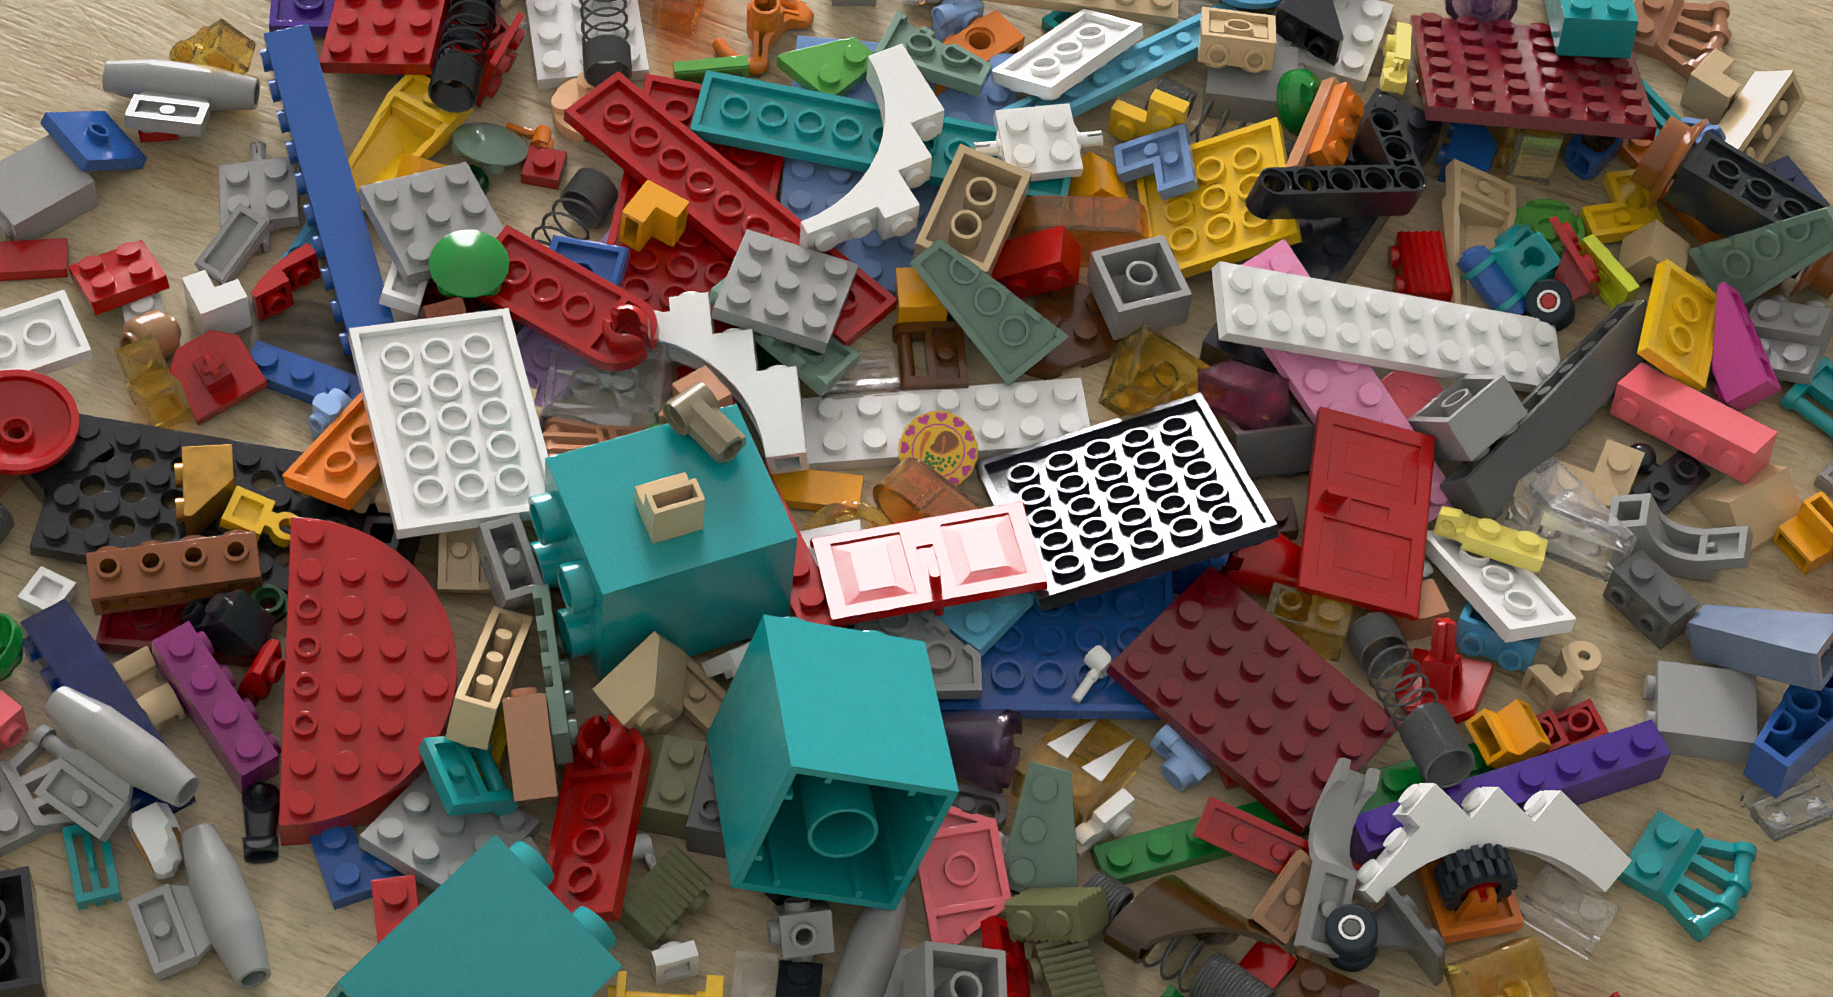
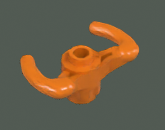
M751 0V3L747 4L746 30L748 38L753 41V56L748 59L749 74L761 75L769 69L768 52L784 33L790 29H805L812 24L814 19L813 11L801 0ZM717 38L713 41L712 46L719 57L739 56L730 49L724 39ZM759 44L762 45V51H759Z

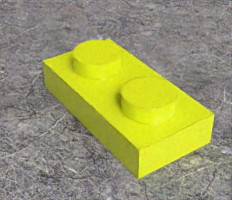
M1594 234L1582 238L1579 244L1582 250L1579 253L1581 256L1588 253L1600 272L1598 275L1601 278V282L1597 284L1599 296L1611 310L1618 304L1634 301L1640 286L1633 276L1622 267L1610 250Z

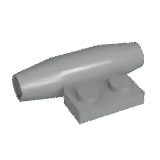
M159 59L107 61L103 71L102 83L104 91L132 99L124 115L125 128L138 129L146 133L163 132L177 134L181 137H202L210 119V111L253 110L257 108L259 102V79L215 66Z
M67 686L57 689L48 699L45 706V714L78 749L62 758L60 757L34 793L99 840L106 843L131 808L130 803L134 787L176 807L185 805L195 794L199 785V779L164 743L111 706Z
M199 824L193 826L181 836L189 885L165 884L127 901L154 975L160 981L200 963L199 961L213 947L239 988L246 989L258 986L270 977L271 970L262 924L241 870L213 825Z
M904 896L896 910L874 907L864 908L850 932L828 997H904L903 957L914 949H900L907 900Z

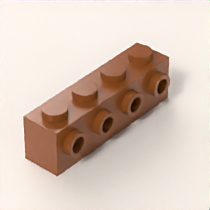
M235 529L227 531L221 536L206 538L202 535H190L182 538L181 541L167 543L150 540L136 547L120 548L117 546H105L99 548L96 552L86 553L90 599L95 615L186 604L194 599H202L239 589L251 595L257 587L263 585L259 547L255 531L247 532Z

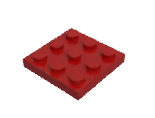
M335 0L319 58L322 73L432 75L450 0Z

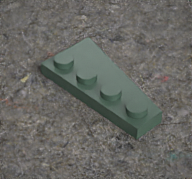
M941 238L909 262L1008 386L1070 337Z

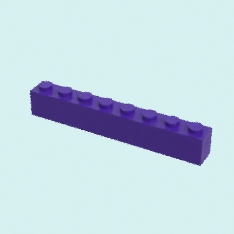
M1651 719L1465 779L1457 785L1442 788V790L1462 810V801L1477 787H1499L1524 812H1526L1524 810L1526 802L1535 793L1544 790H1561L1577 806L1660 779L1671 752ZM1398 801L1359 813L1350 840V857L1353 862L1363 866L1371 859L1376 860L1385 849L1383 846L1385 839L1395 829L1404 827L1392 815L1401 805Z

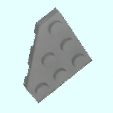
M929 610L854 623V630H875L889 636L925 641L938 699H982L981 653L969 643L965 645L950 633V628Z

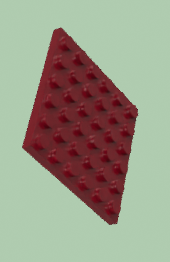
M1423 13L1421 16L1411 15V43L1426 120L1654 141L1657 126L1633 50L1630 59L1557 55L1551 28L1544 23H1531L1530 26L1516 25L1512 21L1505 19L1484 22L1470 16H1460L1457 19L1442 18V16L1435 13Z

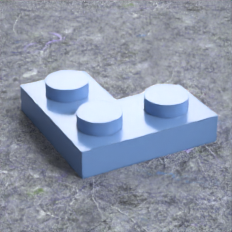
M1185 123L1113 146L1117 175L1122 183L1155 173L1157 190L1162 200L1199 189L1190 133Z

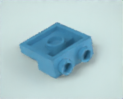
M1468 601L1457 623L1456 646L1460 647L1464 654L1468 656L1481 655L1499 662L1500 666L1508 671L1521 670L1526 672L1527 668L1532 665L1542 637L1505 643Z

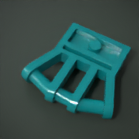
M1658 810L1628 856L1632 861L1617 879L1664 906L1694 940L1701 942L1710 935L1711 929L1726 919L1732 920L1739 911L1738 902L1741 898H1746L1753 886L1750 881L1751 863L1756 860L1757 847L1752 843L1744 841L1729 843L1706 838L1699 828H1696L1694 831ZM1698 854L1733 861V873H1729ZM1687 870H1690L1725 890L1723 895H1717L1684 875ZM1674 891L1708 911L1701 916L1694 914Z

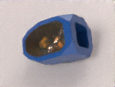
M1576 134L1567 144L1563 160L1569 171L1580 179H1593L1615 158L1623 144V138Z

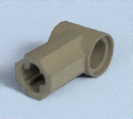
M696 382L663 404V413L671 428L679 435L689 434L717 463L724 462L726 464L737 457L739 451L746 445V436L719 410V404L715 395L702 382Z

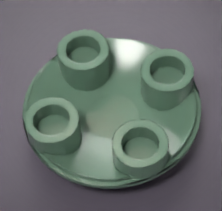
M486 122L467 123L459 126L454 131L452 137L451 151L454 155L482 164L483 170L490 174H503L505 167L521 163L528 153L526 142L517 133L497 124Z

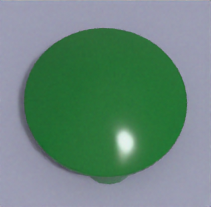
M461 230L443 237L434 246L429 258V270L433 280L438 285V291L446 297L476 298L484 295L494 296L500 292L502 283L507 277L509 257L504 246L493 236L476 230Z

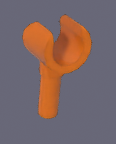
M510 122L505 126V128L512 130L519 136L531 140L530 145L553 148L552 131L547 125H539L535 130Z

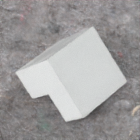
M206 270L182 278L187 309L201 335L209 330L233 334L252 326L248 297L238 279L214 287Z

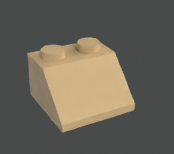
M654 631L592 690L622 725L628 729L634 727L642 736L668 734L675 726V720L683 713L687 654L682 648Z

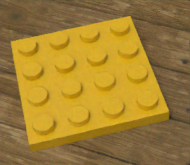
M1277 117L1191 144L1199 188L1197 190L1162 200L1157 190L1155 173L1136 179L1144 237L1148 239L1160 235L1165 236L1184 278L1210 271L1219 261L1235 263L1255 257L1283 239L1286 240L1289 246L1302 242L1298 219H1260L1250 213L1245 204L1247 195L1263 169L1285 167L1288 160L1282 127Z

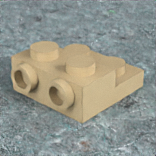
M1202 7L1198 62H1203L1211 68H1224L1226 65L1241 67L1242 70L1250 73H1260L1263 70L1272 71L1276 49V17L1274 15Z

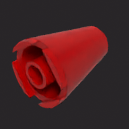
M1278 532V538L1265 541L1256 546H1249L1230 552L1225 567L1222 566L1221 574L1245 594L1316 604L1320 598L1326 599L1296 591L1301 547L1280 532Z

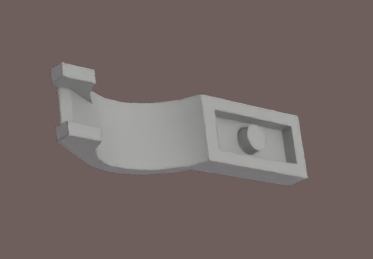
M1347 758L1338 759L1318 799L1311 819L1308 845L1310 858L1313 862L1294 941L1295 947L1329 958H1339L1340 955L1336 954L1326 941V921L1336 908L1351 904L1358 875V871L1353 868L1350 859L1352 831L1360 810L1366 801L1376 793L1381 770L1376 768H1368L1366 774L1350 770L1351 760Z

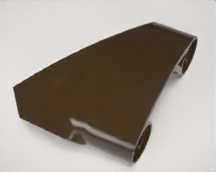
M1167 875L1150 884L1123 908L1109 925L1104 936V943L1135 964H1140L1149 955L1155 944L1194 934L1199 941L1204 939L1206 945H1229L1240 935L1256 939L1268 945L1271 944L1273 939L1265 930L1235 910L1221 906L1176 875Z

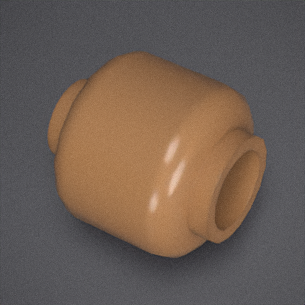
M150 310L128 320L124 324L119 344L124 356L130 362L136 363L141 367H151L174 356L176 349L180 347L181 328L174 318L169 317L163 311Z

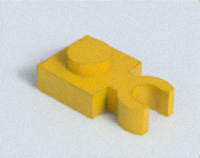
M236 486L219 526L228 530L255 531L257 542L263 532L268 534L276 545L288 547L290 534L282 532L279 527L287 526L291 528V517L298 516L291 512H280L277 514L273 512L276 501Z

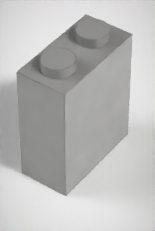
M1276 45L1272 71L1263 70L1260 73H1250L1242 70L1241 67L1226 65L1224 68L1206 66L1202 113L1208 102L1213 100L1214 104L1208 115L1210 118L1221 119L1224 112L1230 108L1231 112L1228 120L1242 121L1243 118L1247 117L1248 123H1259L1277 117L1281 127H1285L1277 107V86L1281 76L1286 71L1304 69L1305 64L1298 63L1299 48Z
M50 134L0 161V236L4 240L10 238L11 241L38 240L99 206L94 180L86 171H82Z
M1658 660L1652 675H1646L1643 682L1642 697L1644 700H1649V710L1645 711L1643 722L1653 720L1671 755L1747 764L1753 744L1757 739L1756 675L1731 669Z

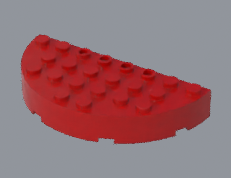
M291 517L279 812L281 846L309 844L310 836L320 835L323 830L337 826L345 828L352 825L355 828L359 825L364 827L374 822L425 771L426 766L418 748L423 738L446 736L454 698L457 693V658L452 628L444 607L425 577L406 558L377 538L355 528L314 518Z

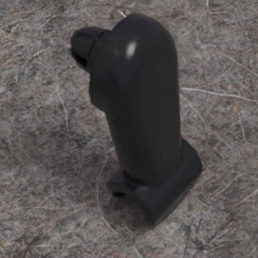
M257 780L243 791L241 797L246 837H242L244 860L249 863L261 864L273 862L279 858V842L276 832L280 812V792L275 785L266 783L263 780Z

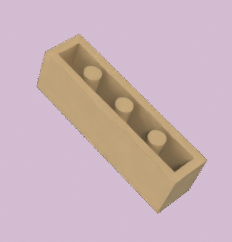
M1794 71L1755 72L1718 124L1727 137L1725 142L1760 163L1765 160L1806 100Z
M493 606L455 695L445 739L458 742L466 747H476L487 751L503 711L502 698H508L524 659L534 617Z

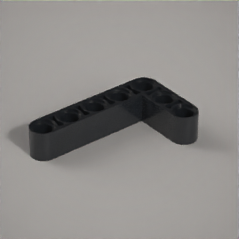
M1378 106L1369 111L1354 139L1364 165L1265 168L1257 177L1246 197L1245 204L1250 213L1266 220L1403 216L1410 213L1426 188L1427 179L1397 114L1386 107Z

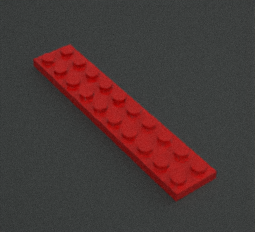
M619 71L564 110L563 120L641 185L650 180L689 201L687 223L732 260L736 256L747 229L799 245L802 220ZM835 247L826 252H821L852 262ZM858 267L856 277L832 336L844 346L848 345L850 347L894 311L898 299Z

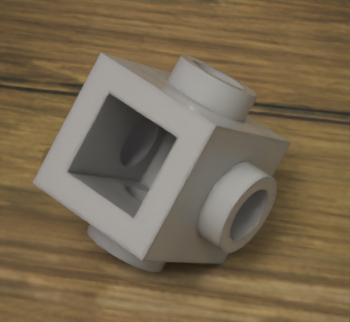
M790 897L784 900V905L773 906L774 920L767 921L770 946H777L783 959L789 958V961L794 963L809 962L814 960L817 954L835 952L832 913L826 901H810L809 898Z

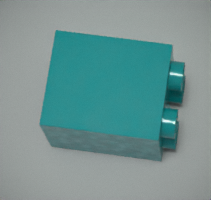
M737 404L719 408L746 436V445L739 451L737 457L726 464L724 462L717 463L689 434L679 435L668 423L545 458V493L531 496L528 499L531 520L539 539L538 541L531 542L530 546L543 583L548 584L549 589L560 587L566 608L556 611V620L566 653L571 659L588 654L599 682L654 631L682 648L687 657L752 638L763 614L789 617L798 537ZM686 472L689 480L697 479L705 497L703 529L653 544L634 502L635 486Z
M763 614L707 733L731 888L896 910L959 793L925 641L889 636L875 630L859 631L806 622L797 617H776Z
M495 834L350 969L325 997H592L623 966L610 954L617 946V939L606 922L595 912L583 906L578 907L571 913L547 888L554 881V874L545 859L534 848L522 841H516L508 848Z

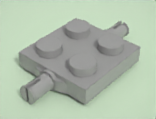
M253 141L250 144L251 161L219 166L221 227L240 202L274 225L269 233L281 228L301 226L300 196L294 178V173L298 172L297 163L290 164L288 157L266 159V144L263 141H258L257 149L256 142ZM269 233L255 252L262 253V245L265 253L270 251Z

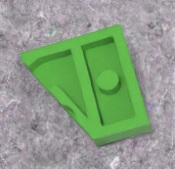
M855 37L781 53L777 57L776 66L806 90L844 97L855 85L866 79L868 56L874 54V52Z

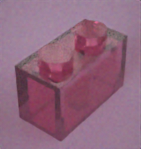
M1231 359L1198 372V393L1201 392L1210 410L1217 416L1255 429L1289 416L1288 378Z

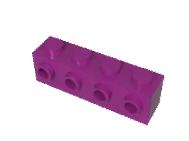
M187 621L151 641L152 656L157 669L165 681L170 684L179 702L241 795L255 781L263 780L265 782L278 775V754L282 753L278 741L270 731L265 733L256 722L259 716L254 705L247 697L241 699L234 689L237 684L230 669L225 664L220 666L211 655L214 653V648L207 635L203 631L197 633L191 623Z

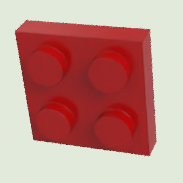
M143 240L123 243L117 249L98 256H87L80 262L68 266L73 282L95 316L170 288L166 274Z

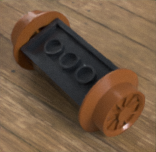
M1671 115L1630 179L1635 184L1649 191L1648 209L1652 211L1673 179L1674 182L1663 200L1673 205L1677 211L1688 214L1704 224L1710 231L1721 234L1724 237L1831 206L1709 131L1705 133L1693 153L1690 154L1691 149L1709 122L1707 118L1690 127ZM1833 251L1804 269L1789 294L1791 297L1808 288L1826 300L1830 298L1833 293ZM1800 271L1791 276V278L1796 279Z

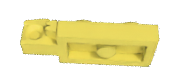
M1397 22L1394 35L1388 34L1383 50L1385 58L1379 81L1381 91L1385 92L1386 90L1388 92L1400 93V95L1404 94L1411 52L1412 26L1410 24Z
M1442 506L1433 534L1462 543V550L1534 573L1540 572L1548 540L1540 538L1533 532L1518 531L1502 526L1492 519H1480L1464 514L1461 509Z

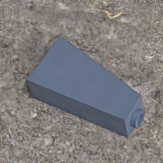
M1703 604L1687 623L1686 639L1688 643H1691L1692 656L1695 660L1816 691H1821L1833 675V614Z

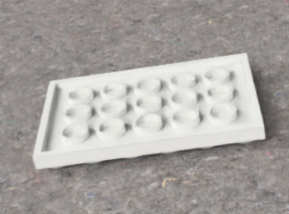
M509 308L349 328L348 339L396 538L401 539L478 528L479 524L519 513L521 521L531 520L528 499L531 496L545 493V458L548 457Z

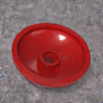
M24 369L0 371V474L26 475L55 465L69 453L78 437L79 412L75 400L63 385L42 373ZM13 436H20V437H22V438H20V439H13V438H11V437H13Z

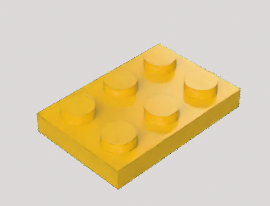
M1668 258L1656 265L1637 354L1671 378L1699 392L1706 387L1713 354L1717 293Z

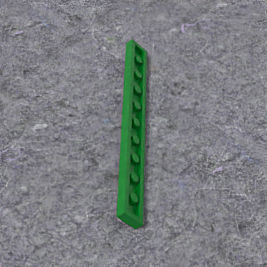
M1475 742L1468 744L1474 754L1475 764L1473 770L1465 779L1496 770L1486 764ZM1411 759L1378 768L1381 772L1376 793L1366 801L1359 813L1396 802L1411 785L1426 783L1414 760ZM1258 801L1236 807L1297 835ZM1200 817L1093 845L1091 849V856L1097 871L1105 870L1125 885L1232 856L1233 854L1192 836ZM1310 825L1299 837L1309 835Z

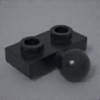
M1635 443L1630 446L1645 452L1637 474H1646L1648 477L1634 487L1629 495L1651 493L1658 508L1665 516L1702 486L1711 475L1694 457L1680 450L1660 466L1656 463L1655 450L1650 445Z

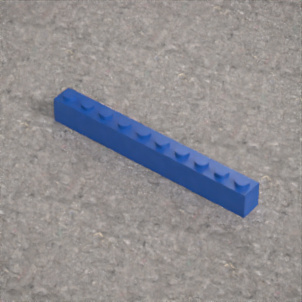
M309 24L263 33L266 49L259 50L264 72L272 71L274 79L268 80L273 103L280 101L282 110L276 111L281 133L289 132L291 141L285 142L290 164L298 163L300 172L294 173L299 196L307 195L309 203L303 204L305 219L308 227H316L318 235L311 236L317 259H325L327 267L320 268L325 290L334 291L336 299L330 300V307L335 324L343 323L345 332L339 333V339L344 356L352 355L348 339L349 328L395 322L391 308L379 304L384 288L383 280Z

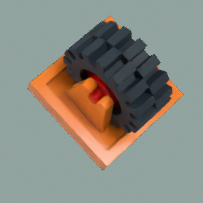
M1485 843L1482 848H1479L1478 844L1470 846L1468 851L1460 849L1456 851L1457 855H1448L1447 857L1436 859L1415 870L1433 927L1440 934L1445 944L1522 929L1524 920L1513 890L1517 889V883L1519 882L1506 847L1503 848L1499 844L1492 846L1491 843Z

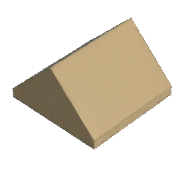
M1767 464L1746 484L1727 476L1692 498V503L1716 528L1749 525L1753 534L1751 552L1771 541L1777 527L1795 517L1801 507L1788 467Z

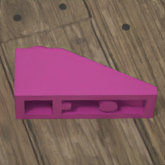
M1722 282L1717 285L1712 371L1717 383L1713 386L1716 395L1724 405L1729 404L1735 409L1743 411L1782 389L1740 292L1726 282Z

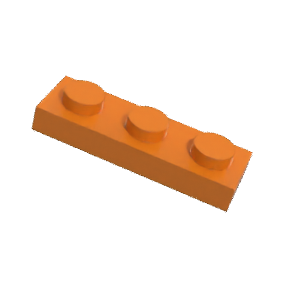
M1348 82L1335 85L1308 152L1315 166H1344L1365 111L1361 98L1353 92Z

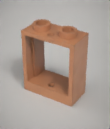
M536 687L511 690V697L502 698L514 802L519 804L518 807L558 802L560 792L546 693L538 694Z

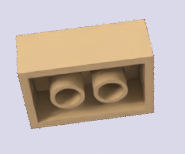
M960 144L915 242L913 259L941 238L991 276L1029 191L1032 173Z

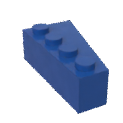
M1833 675L1821 691L1790 684L1780 704L1775 708L1753 744L1743 775L1776 799L1833 751Z

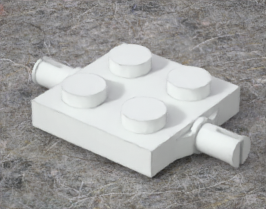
M1070 103L995 110L993 117L996 129L995 141L973 142V149L990 156H997L999 160L1032 173L1030 181L1082 176L1084 168L1080 155L1081 148L1103 146V135L1101 130L1079 133L1073 122Z

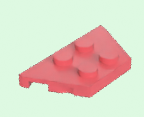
M951 806L917 869L930 941L959 945L981 929L980 921L992 915L998 916L1005 911L1004 904L1006 900H1010L1011 893L996 819L977 813H965L960 808Z

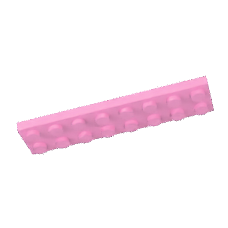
M1285 239L1242 264L1243 266L1310 277ZM1263 348L1314 426L1317 410L1321 406L1414 431L1370 365ZM1435 461L1428 524L1437 519L1442 506L1453 508L1440 487V484L1446 477Z

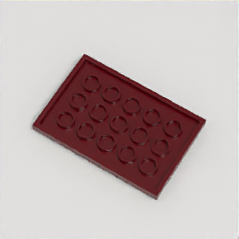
M1212 565L1115 658L1106 671L1108 675L1298 836L1310 825L1318 799L1338 759H1350L1349 769L1360 772L1397 732L1394 728L1392 717L1386 714L1384 708ZM1396 719L1397 724H1398V726L1400 727L1402 723H1400V722Z

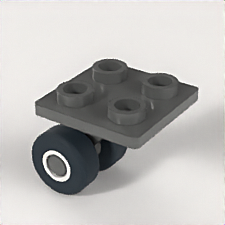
M1394 887L1385 892V904L1371 913L1365 907L1356 904L1342 905L1329 915L1325 926V936L1328 945L1336 954L1340 955L1339 958L1328 957V959L1335 967L1346 972H1357L1367 968L1376 957L1377 947L1405 949L1431 982L1437 986L1443 982L1444 951L1447 947L1440 934L1431 927L1427 930L1418 918L1420 912L1414 901L1407 894L1401 896Z

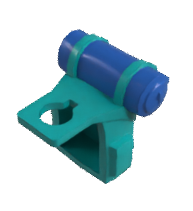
M1515 224L1495 238V246L1488 250L1484 245H1477L1465 250L1456 265L1464 273L1461 277L1465 281H1469L1490 310L1524 316L1527 313L1525 299L1529 289L1541 280L1554 279L1555 270L1561 260L1540 232L1534 233L1527 224L1522 226Z

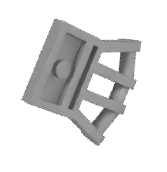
M47 724L38 727L31 736L30 741L11 760H0V857L49 833L61 832L63 827L77 825V823L63 813L42 816L55 808L40 797L33 799L29 793L38 788L60 757L62 758L78 749L70 747L56 737V731ZM45 750L57 758L20 777V774Z

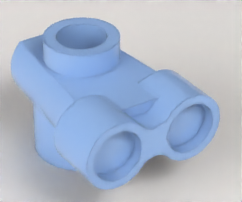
M943 0L941 5L934 7L931 11L933 26L929 29L935 32V39L943 42L949 35H956L969 27L976 18L983 17L984 5L980 0Z
M333 388L328 394L323 392L316 395L313 399V414L308 418L311 436L314 439H317L352 402V399L345 392Z
M1168 724L1156 733L1154 739L1149 744L1162 758L1164 757L1167 760L1160 766V771L1169 784L1178 791L1183 792L1191 784L1196 787L1212 770L1207 764L1210 760L1189 744Z

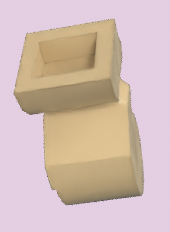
M1574 641L1568 643L1560 651L1553 668L1554 672L1548 665L1544 664L1529 666L1520 688L1544 712L1551 708L1553 712L1563 711L1570 700L1575 698L1579 688H1585L1593 682L1601 664V652L1591 642Z
M148 646L113 663L116 684L123 696L131 701L133 710L139 712L145 725L153 735L185 719L182 706L168 682H158L156 663Z

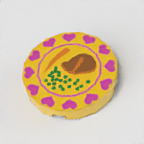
M930 411L915 417L903 429L898 441V458L903 473L914 484L927 490H947L960 485L972 473L977 461L978 443L973 430L961 417L947 411Z

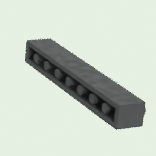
M1645 299L1618 304L1521 402L1528 414L1517 423L1518 428L1509 436L1497 439L1489 446V453L1475 462L1463 461L1440 484L1441 489L1453 508L1461 509L1464 514L1480 519L1496 520L1503 513L1502 508L1509 500L1522 494L1526 489L1525 484L1533 476L1541 473L1548 467L1547 461L1555 453L1565 449L1570 444L1569 438L1577 430L1584 428L1592 421V415L1595 411L1613 400V393L1616 390L1617 383L1641 362L1647 361L1637 354L1648 305Z

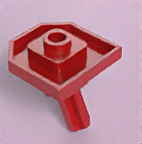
M209 330L177 348L168 372L170 380L198 426L269 386L240 337L236 334Z
M1449 617L1436 618L1432 623L1430 651L1414 648L1412 660L1420 663L1422 669L1420 674H1424L1429 678V688H1432L1438 694L1437 703L1443 704L1455 724H1458L1476 714L1493 676L1494 665L1492 663L1463 658L1461 655L1455 654L1457 623ZM1410 663L1404 670L1401 678L1417 673V666ZM1414 677L1407 678L1404 681L1400 682L1397 685L1396 689L1408 684L1414 679ZM1418 677L1406 689L1395 692L1396 702L1398 703L1406 694L1413 690L1425 688V680ZM1423 691L1409 696L1402 703L1412 701ZM1427 691L1418 701L1400 708L1407 717L1417 707L1434 702V695Z

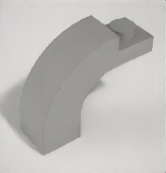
M1651 493L1612 496L1607 530L1615 544L1628 557L1642 549L1667 574L1693 580H1714L1715 570L1749 567L1753 539L1749 525L1707 529L1692 528L1667 518L1658 508Z

